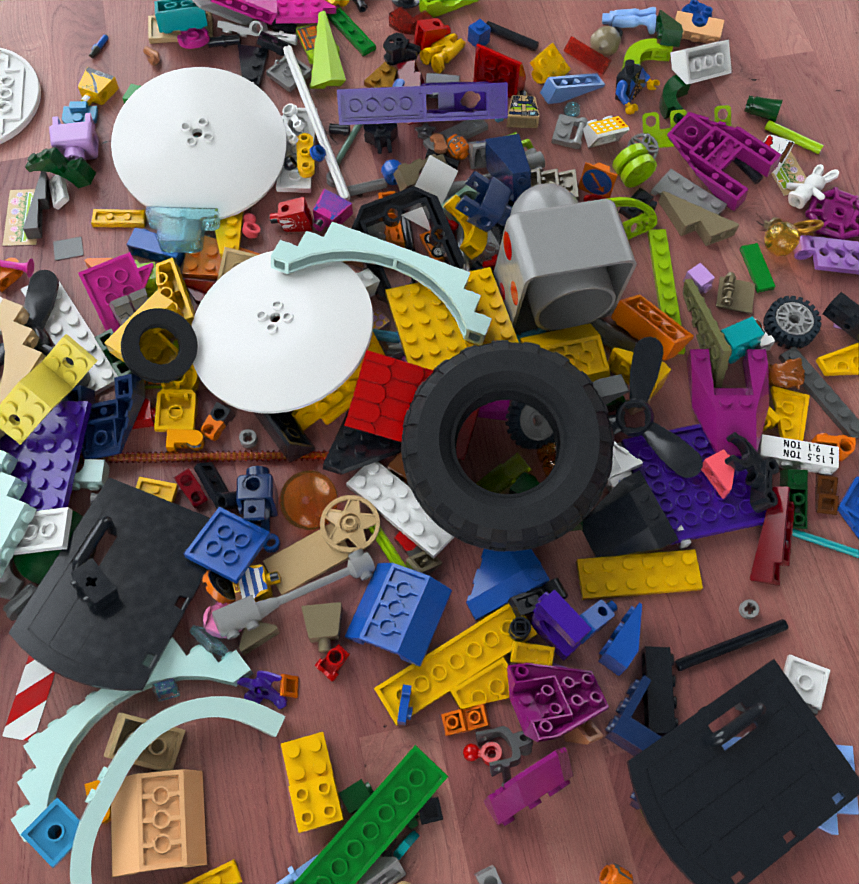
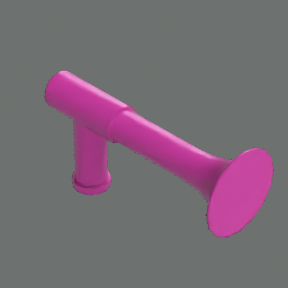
M29 259L26 263L0 260V267L22 270L27 273L28 277H31L34 272V261Z

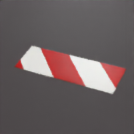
M30 655L28 656L2 735L3 737L28 741L31 736L36 734L55 672L35 661Z

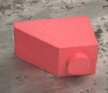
M724 449L706 458L701 469L722 499L726 498L732 489L735 472L733 467L725 463V459L730 455Z

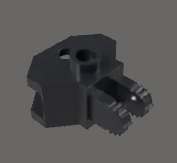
M402 33L389 35L383 43V48L386 51L384 60L388 65L405 62L407 59L416 60L421 51L419 45L410 43L409 39H406Z
M397 123L364 124L365 142L374 145L377 148L378 154H382V147H386L388 153H392L391 143L398 137Z

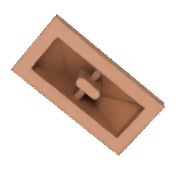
M591 720L564 735L566 742L586 745L602 739L604 736Z

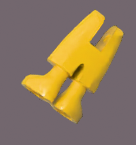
M452 33L433 43L431 47L421 50L420 59L425 65L431 63L433 71L440 74L444 71V63H449L465 47L466 42L462 38L458 39V36Z

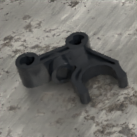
M736 432L727 436V441L733 443L740 450L742 460L733 454L725 459V463L736 471H743L745 469L748 471L745 483L751 487L750 504L753 510L757 513H762L776 506L778 498L775 492L772 491V476L779 472V465L776 460L771 457L763 460L750 442Z

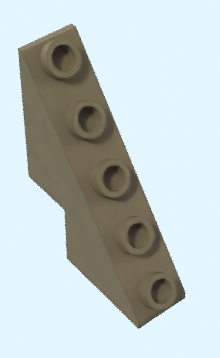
M662 191L659 198V204L680 236L696 231L705 246L734 236L739 227L738 223L690 203L685 199L674 196L669 192Z

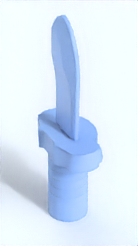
M318 855L296 870L292 866L287 868L290 874L276 884H292Z

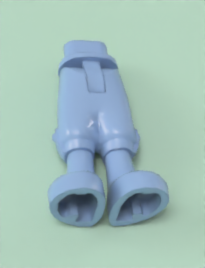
M656 7L643 10L636 8L610 11V13H603L602 24L609 26L612 24V27L635 28L638 25L647 26L648 33L654 34Z

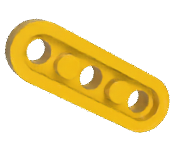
M302 133L297 136L299 139L296 143L297 168L301 177L310 178L315 174V160L312 159L309 151L314 145L313 137L308 133Z

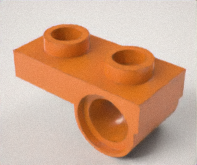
M820 433L810 442L839 447V461H843L855 450L856 438L848 437L847 435L831 436L827 433Z

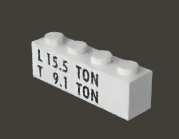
M764 434L761 436L757 452L763 460L770 457L776 460L782 469L808 470V473L815 472L820 475L829 476L839 468V447Z

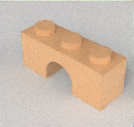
M677 11L675 20L683 28L681 39L706 44L720 40L724 20L709 17L705 26L697 27L692 22V13Z

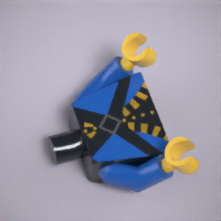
M631 59L625 61V67L616 77L615 100L621 101L623 106H626L625 112L628 115L635 114V111H638V105L630 103L646 86V82L648 90H656L655 86L660 85L659 80H651V76L643 67L635 64V61Z

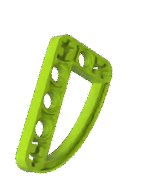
M628 197L607 198L612 200L616 207H636L644 212L622 223L628 240L656 226L657 215L646 203ZM636 223V229L631 232L632 225Z

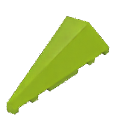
M322 11L318 13L319 18L316 27L317 35L314 44L310 89L342 86L346 81L326 12Z

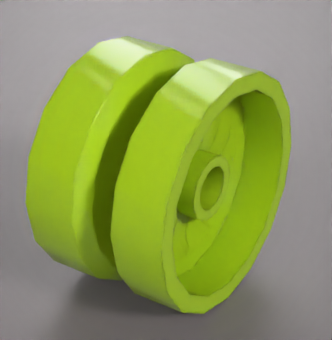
M635 143L622 150L616 156L612 167L615 173L620 176L623 184L631 188L645 182L656 170L657 162L652 155H649L648 150L643 144Z

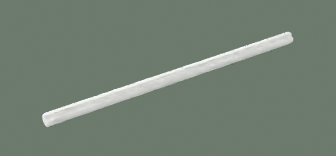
M290 45L284 46L285 57L319 144L326 151L325 159L341 198L349 201V191L292 47Z

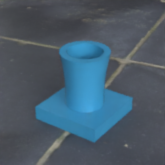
M57 797L20 835L52 868H55L72 850L80 819ZM62 829V834L58 838L57 832L58 830Z

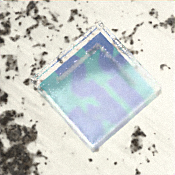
M174 678L152 684L153 692L159 702L180 696L179 688Z

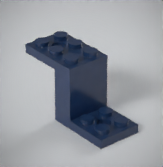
M646 676L639 680L635 679L629 685L626 691L628 697H625L615 710L618 715H615L605 728L608 732L605 738L633 756L661 738V736L631 718L651 682V679ZM633 790L630 795L632 799L630 806L638 810L640 807Z

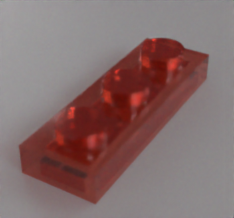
M573 36L570 37L563 50L601 75H604L612 61Z

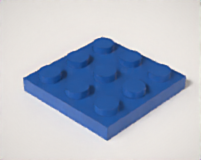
M218 507L185 551L184 556L237 584L271 534L269 531Z

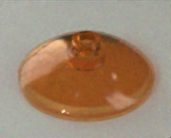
M312 470L301 471L292 475L284 483L279 498L280 509L285 519L294 527L303 530H315L320 528V519L324 509L330 502L338 498L334 484L324 474ZM303 497H306L308 500L306 504L302 502Z

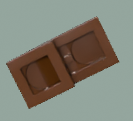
M816 475V513L837 515L839 496H836L838 477Z

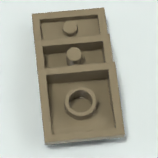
M540 168L531 170V187L546 183L556 184L569 190L580 201L575 169L558 172V169L543 172L540 171Z

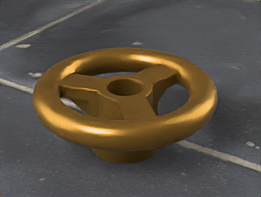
M817 219L796 222L788 227V232L799 234V236H814V231L821 229L824 226V222Z

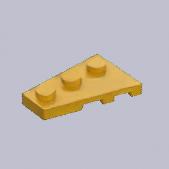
M772 386L770 390L774 410L782 418L778 422L780 437L803 441L810 395Z

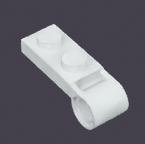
M218 20L217 27L222 28V32L232 34V31L240 34L241 37H247V35L259 36L260 32L256 31L258 24L261 27L260 32L268 30L267 24L262 21H252L249 27Z

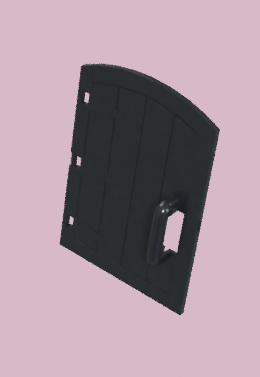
M109 477L69 538L67 549L61 550L10 629L9 634L35 661L64 678L101 689L143 691L182 620L186 609L198 591L203 575L208 571L203 566L185 558L184 553L210 518ZM107 531L108 534L115 536L116 539L99 567L115 585L119 597L97 612L93 606L89 608L82 597L85 595L81 590L76 592L72 587L70 572L89 560ZM180 597L186 599L181 609L175 606ZM148 654L154 656L149 667L143 665Z
M775 659L766 663L707 706H703L697 713L627 761L631 784L646 823L669 859L692 884H735L731 877L739 871L744 878L737 884L750 883L791 850L793 846L806 838L859 795L858 775ZM740 703L743 706L745 712L721 729L714 732L711 731L708 726L710 723ZM754 723L757 726L726 750L722 747L723 744ZM839 792L843 799L835 804L832 797ZM791 831L795 837L786 843L783 836Z

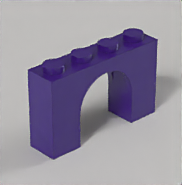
M553 590L550 594L545 592L538 599L539 602L535 605L536 608L531 615L532 620L530 624L549 646L555 647L554 652L564 661L581 645L580 641L592 628L556 590Z

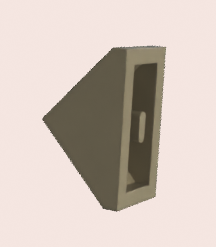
M425 551L410 556L406 560L407 568L426 575H430L443 563L437 556L433 559Z
M258 622L260 626L254 630L248 631L245 627L239 646L242 654L245 656L280 634L277 626Z

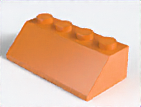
M640 294L620 300L611 316V319L618 326L628 331L630 336L638 340L644 337H653L659 340L663 346L662 360L664 361L675 357L694 338L693 334Z

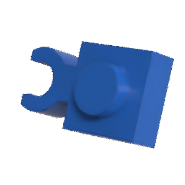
M403 684L397 719V724L406 725L407 720H411L413 707L409 706L411 685Z

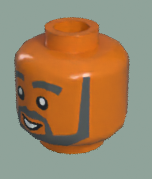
M454 134L446 140L447 151L451 157L463 160L469 155V144L463 135Z
M616 863L606 865L599 875L600 884H634L632 873Z

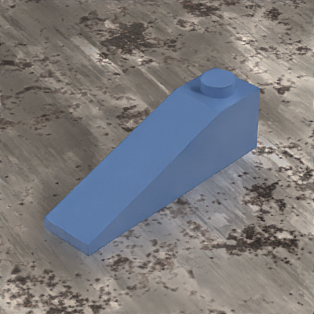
M597 73L548 77L540 94L548 104L561 103L605 86V83Z

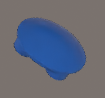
M691 0L681 11L692 13L693 24L697 27H703L706 25L708 18L712 17L713 9L710 6L699 3L698 0Z

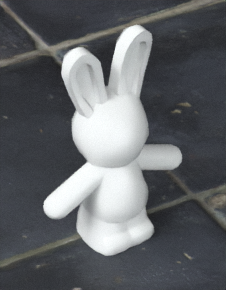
M820 164L814 168L813 173L805 179L804 183H787V189L795 190L789 192V204L802 209L812 195L819 200H824L825 195L821 190L826 183L833 181L839 176V171L836 169L831 170L824 176H821L824 172V167Z

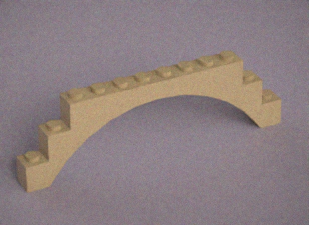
M3 299L0 303V330L3 335L5 349L4 372L0 382V404L16 384L45 359V355L42 352L33 349L38 343L39 336L33 329L24 326L30 314L24 306L7 299ZM0 429L1 439V437L5 435V432Z

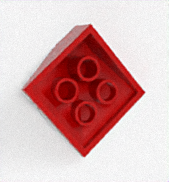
M477 43L473 82H507L508 98L518 95V92L525 88L526 81L522 62Z

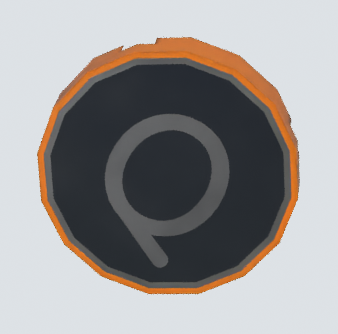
M210 570L203 575L202 581L208 585L206 587L207 592L216 601L222 604L227 603V605L236 601L233 583L230 580Z

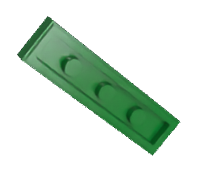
M340 7L336 9V14H327V18L363 57L376 50V45Z

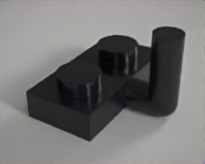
M639 188L630 197L646 203L655 211L657 202L653 200L654 196L642 188ZM623 206L619 210V213L629 220L637 217L641 212L644 213L639 208Z

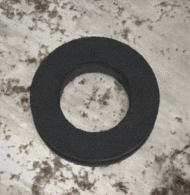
M154 308L140 312L129 321L121 339V354L128 369L142 380L151 383H169L182 377L189 370L197 355V337L192 326L184 317L168 309ZM153 328H161L172 333L179 345L177 357L170 363L161 365L147 360L141 353L139 346L140 337L144 332Z

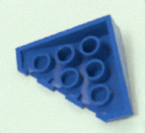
M484 549L481 556L482 563L480 569L476 571L472 583L474 587L471 595H468L466 604L476 621L508 604L507 600L511 597L543 586L550 579L532 549L520 551Z

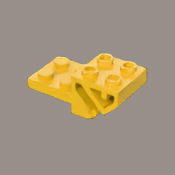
M324 732L281 743L298 833L343 821L338 789Z

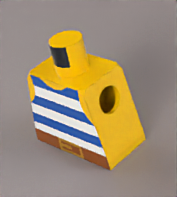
M261 564L249 566L237 584L232 582L236 601L253 595L255 602L270 598L273 595L271 585L281 583L279 572L268 573L267 569Z

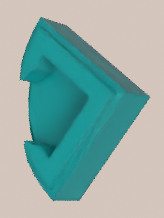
M415 830L412 831L393 852V856L399 861L420 835Z

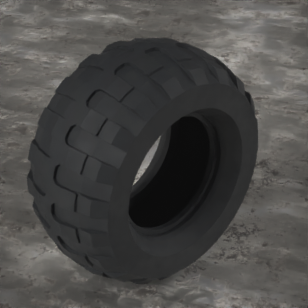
M492 341L481 346L467 347L449 360H444L417 388L403 423L401 455L407 482L422 509L440 528L464 543L493 551L533 549L548 544L571 531L583 521L598 503L612 470L614 433L608 417L607 406L594 388L593 382L583 371H579L565 356L543 349L540 345L531 342ZM511 400L524 403L538 411L546 419L553 431L556 442V458L552 471L544 481L528 491L517 494H498L485 490L474 483L459 464L456 455V443L462 425L474 411L491 402Z

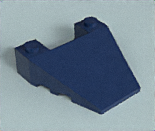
M133 374L114 377L116 399L95 403V390L82 385L75 386L66 396L65 401H89L92 404L81 449L84 459H98L122 453L145 400L144 380Z

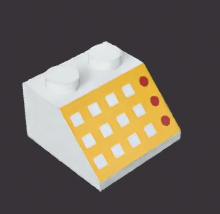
M612 115L604 117L600 121H597V119L591 120L583 128L588 148L619 141L629 131V126L619 116L612 117Z

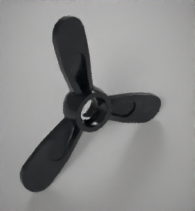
M39 270L32 275L29 281L24 308L30 316L24 326L33 329L39 336L38 343L33 349L42 352L46 357L53 347L50 346L49 337L43 329L55 304L59 279L50 270ZM4 342L0 343V366L4 365ZM66 357L67 363L74 365L73 360ZM88 372L76 386L82 385L87 387L90 382V373Z
M644 337L637 342L633 352L630 368L629 399L619 405L615 415L608 416L614 435L622 432L630 437L643 436L658 457L678 475L685 478L694 477L703 467L702 457L679 436L655 423L653 409L647 403L658 378L663 357V346L656 338ZM631 408H643L645 426L638 428L625 427L624 411Z

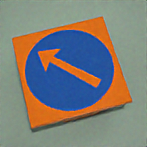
M585 162L578 189L590 194L610 198L618 175L610 172V166L600 162L595 165Z

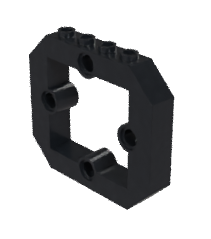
M413 186L361 205L351 229L369 235L367 227L380 222H384L389 227H395L400 222L402 214L422 207L432 229L429 235L430 244L440 248L447 264L463 269L465 260L438 196ZM394 213L396 215V218L392 219L388 216V214ZM440 233L443 239H437L434 234ZM362 262L363 270L368 268L380 280L375 292L377 299L388 304L385 289H390L391 285L383 266ZM411 278L410 284L416 283L415 279Z

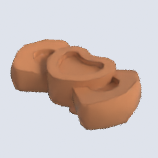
M434 133L430 136V141L434 143L435 153L443 154L448 150L443 134Z

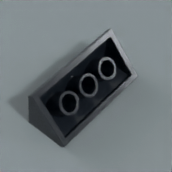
M253 412L289 463L315 450V446L289 412Z

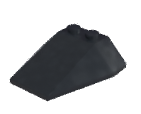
M640 470L622 479L583 519L584 530L582 532L596 558L659 550L679 540Z

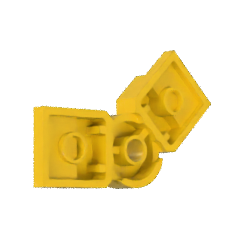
M159 332L140 351L147 360L161 365L173 361L177 357L179 350ZM193 364L182 376V380L160 383L163 389L157 393L154 424L156 432H167V429L195 430V417H197L198 397L195 392L198 389L200 379Z

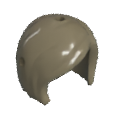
M612 26L600 27L592 34L590 39L591 49L599 58L612 56L616 53L621 43L619 32Z

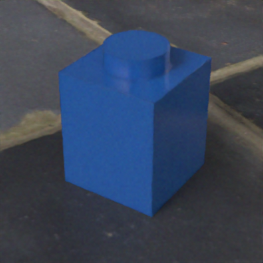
M477 20L468 27V42L475 48L477 43L485 46L490 42L491 27L483 20Z

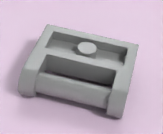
M560 114L551 143L579 149L582 144L583 128L587 125L588 119ZM573 126H576L578 129L575 139L572 140L570 136Z

